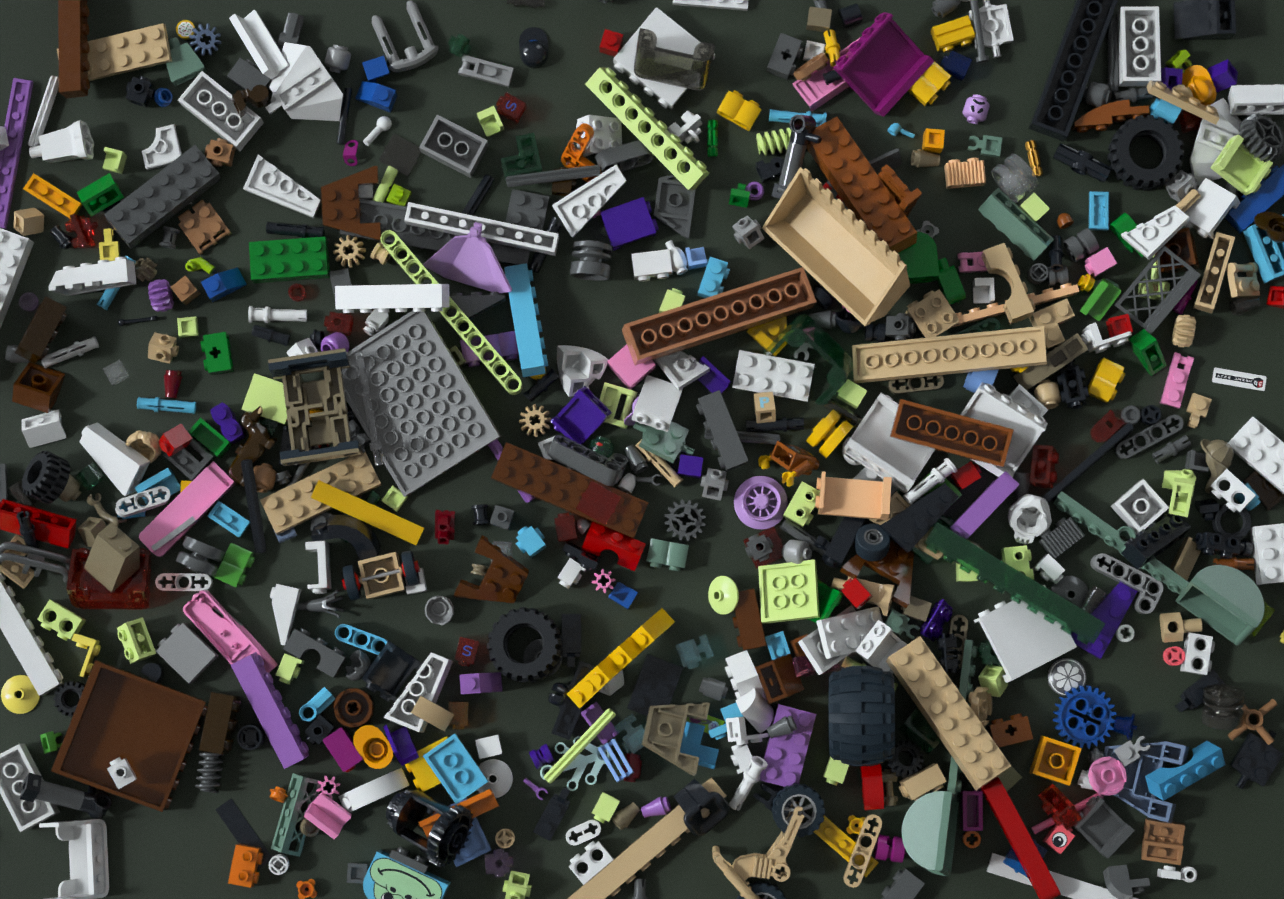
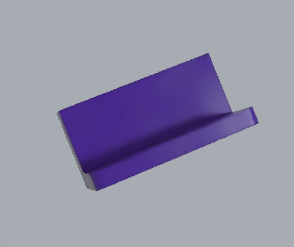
M703 356L699 363L708 366L710 372L697 380L711 393L720 390L722 394L730 386L731 381Z
M387 725L383 726L393 753L401 766L419 758L407 727L404 726L391 732Z

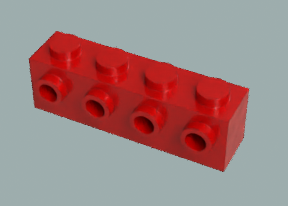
M2 499L0 502V530L21 535L17 514L21 511H24L25 514V511H28L31 522L35 526L34 533L37 540L69 548L75 538L76 519Z

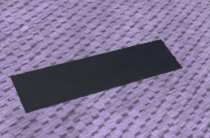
M229 799L215 809L239 844L261 848L263 860L261 865L258 864L257 870L271 860L272 856L232 799Z

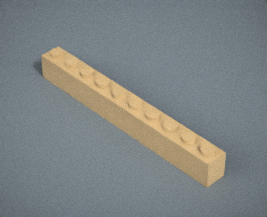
M712 777L702 784L709 793L714 791L722 795L723 798L727 796ZM677 805L567 899H605L609 895L612 897L621 890L619 886L624 882L629 884L636 878L635 873L639 869L643 872L651 865L649 861L652 858L656 857L658 859L666 852L665 847L669 844L674 846L681 840L679 836L684 831L687 834L690 832L684 823L683 817L685 812L680 805ZM701 809L702 818L710 815L709 809Z

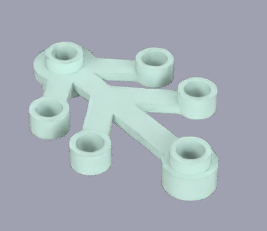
M581 736L575 737L573 740V744H575L576 739L580 738ZM563 742L555 745V751L559 754H565L570 749ZM589 743L585 749L593 754L588 756L579 754L564 770L567 771L577 767L573 777L567 782V788L570 791H575L578 788V782L587 764L594 761L596 762L592 771L586 775L585 781L589 785L596 783L597 775L602 765L606 764L604 759L600 757V752L597 748L604 745L596 747ZM559 744L564 745L562 752L557 750ZM607 749L604 750V751L607 752V757H608L609 760L611 761L612 758H611L609 752L607 751ZM545 765L541 768L540 775L543 779L544 771L551 769L552 765ZM588 776H594L595 780L593 783L587 781ZM571 781H574L576 783V787L574 789H571L569 787V783Z

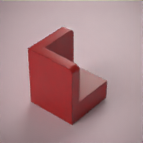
M1129 314L1112 317L1106 321L1110 338L1129 331L1133 333Z

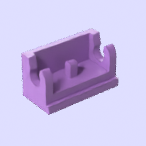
M597 702L581 712L590 727L604 713ZM610 721L597 737L604 745L619 734V732Z

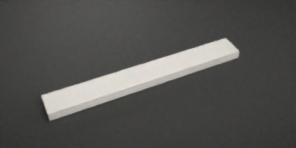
M991 854L986 872L1032 886L1019 861L998 854ZM1049 871L1063 896L1072 899H1118L1106 888Z

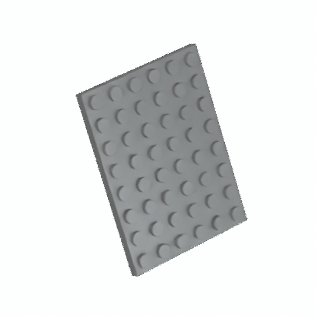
M412 310L347 352L350 368L342 369L346 401L404 497L501 437L426 310L425 312H413Z

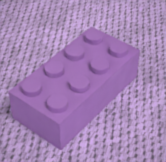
M777 704L772 725L784 716H792L797 730L793 731L794 734L772 739L769 736L763 758L768 765L766 769L762 770L760 780L785 787L794 783L799 784L816 714Z

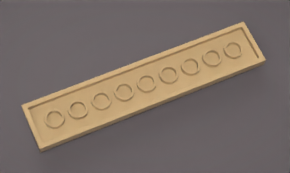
M1044 326L852 345L854 383L1047 365Z

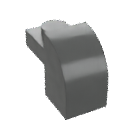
M1127 865L1110 866L1103 871L1108 891L1118 899H1130L1133 894L1144 893L1150 886L1149 878L1130 880Z

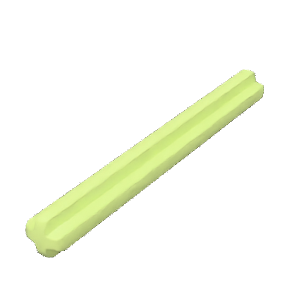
M608 708L544 775V779L548 783H552L616 716L615 712Z

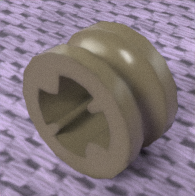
M472 564L473 570L470 573L485 576L486 570L489 567Z

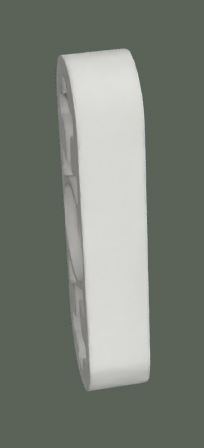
M158 486L121 498L116 503L115 511L120 517H129L165 505L170 499V491L165 486ZM159 492L166 494L163 500L161 497H158L152 503V498L157 497ZM140 497H145L149 503L146 506H140L137 500ZM131 500H134V506L128 507L127 512L124 509L120 510L122 504L129 506L132 504Z
M162 573L157 576L155 584L162 591H201L211 589L213 580L207 574ZM176 576V588H173L174 584H166L165 588L160 584L164 577H166V580L174 581L173 577ZM182 577L189 579V585L186 588H182L179 585V580ZM192 577H195V581H201L202 577H205L208 584H205L204 588H202V585L194 584Z

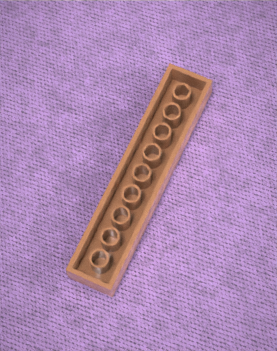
M801 267L624 324L622 332L634 365H639L811 309L815 305L816 299L805 270Z

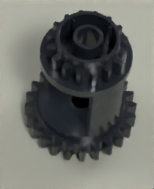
M406 789L405 791L398 792L387 807V824L393 828V832L425 850L426 854H428L427 859H429V862L439 867H445L446 864L451 863V859L455 860L456 854L460 855V849L465 848L464 843L469 840L467 837L472 833L470 829L473 827L471 823L474 819L472 818L471 810L461 805H455L454 808H450L420 790ZM426 807H428L427 813L434 814L435 812L441 814L433 825L428 839L413 831L418 826V822L423 818Z

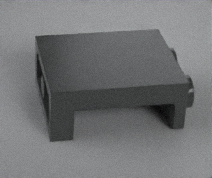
M1099 796L1089 799L1086 807L1082 811L1077 812L1070 823L1107 859L1135 831Z

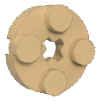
M977 687L974 692L969 693L968 699L969 703H971V709L982 725L986 726L989 720H986L987 715L992 713V696L987 693V690H989L987 687Z

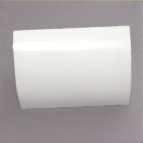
M755 688L736 700L741 714L760 734L771 725L774 719V709Z

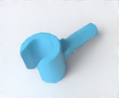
M893 123L887 130L893 136H896L898 132L911 138L915 136V134L904 130L898 123Z

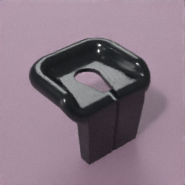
M695 779L674 796L685 812L683 819L686 827L695 836L707 834L728 815L730 810L728 802L722 795L714 791L709 793ZM703 808L711 810L710 815L706 818H702L701 809Z

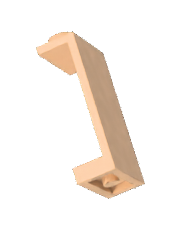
M822 471L821 478H817L816 489H820L819 496H816L815 507L818 508V514L888 520L892 477H884L883 482L826 477V472Z

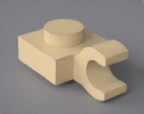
M1196 393L1191 395L1186 412L1191 413L1187 424L1188 427L1195 429L1198 426L1200 417H1206L1212 399Z

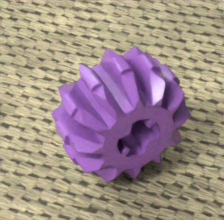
M165 279L154 280L148 286L151 305L157 312L168 311L172 309L174 304L171 286Z

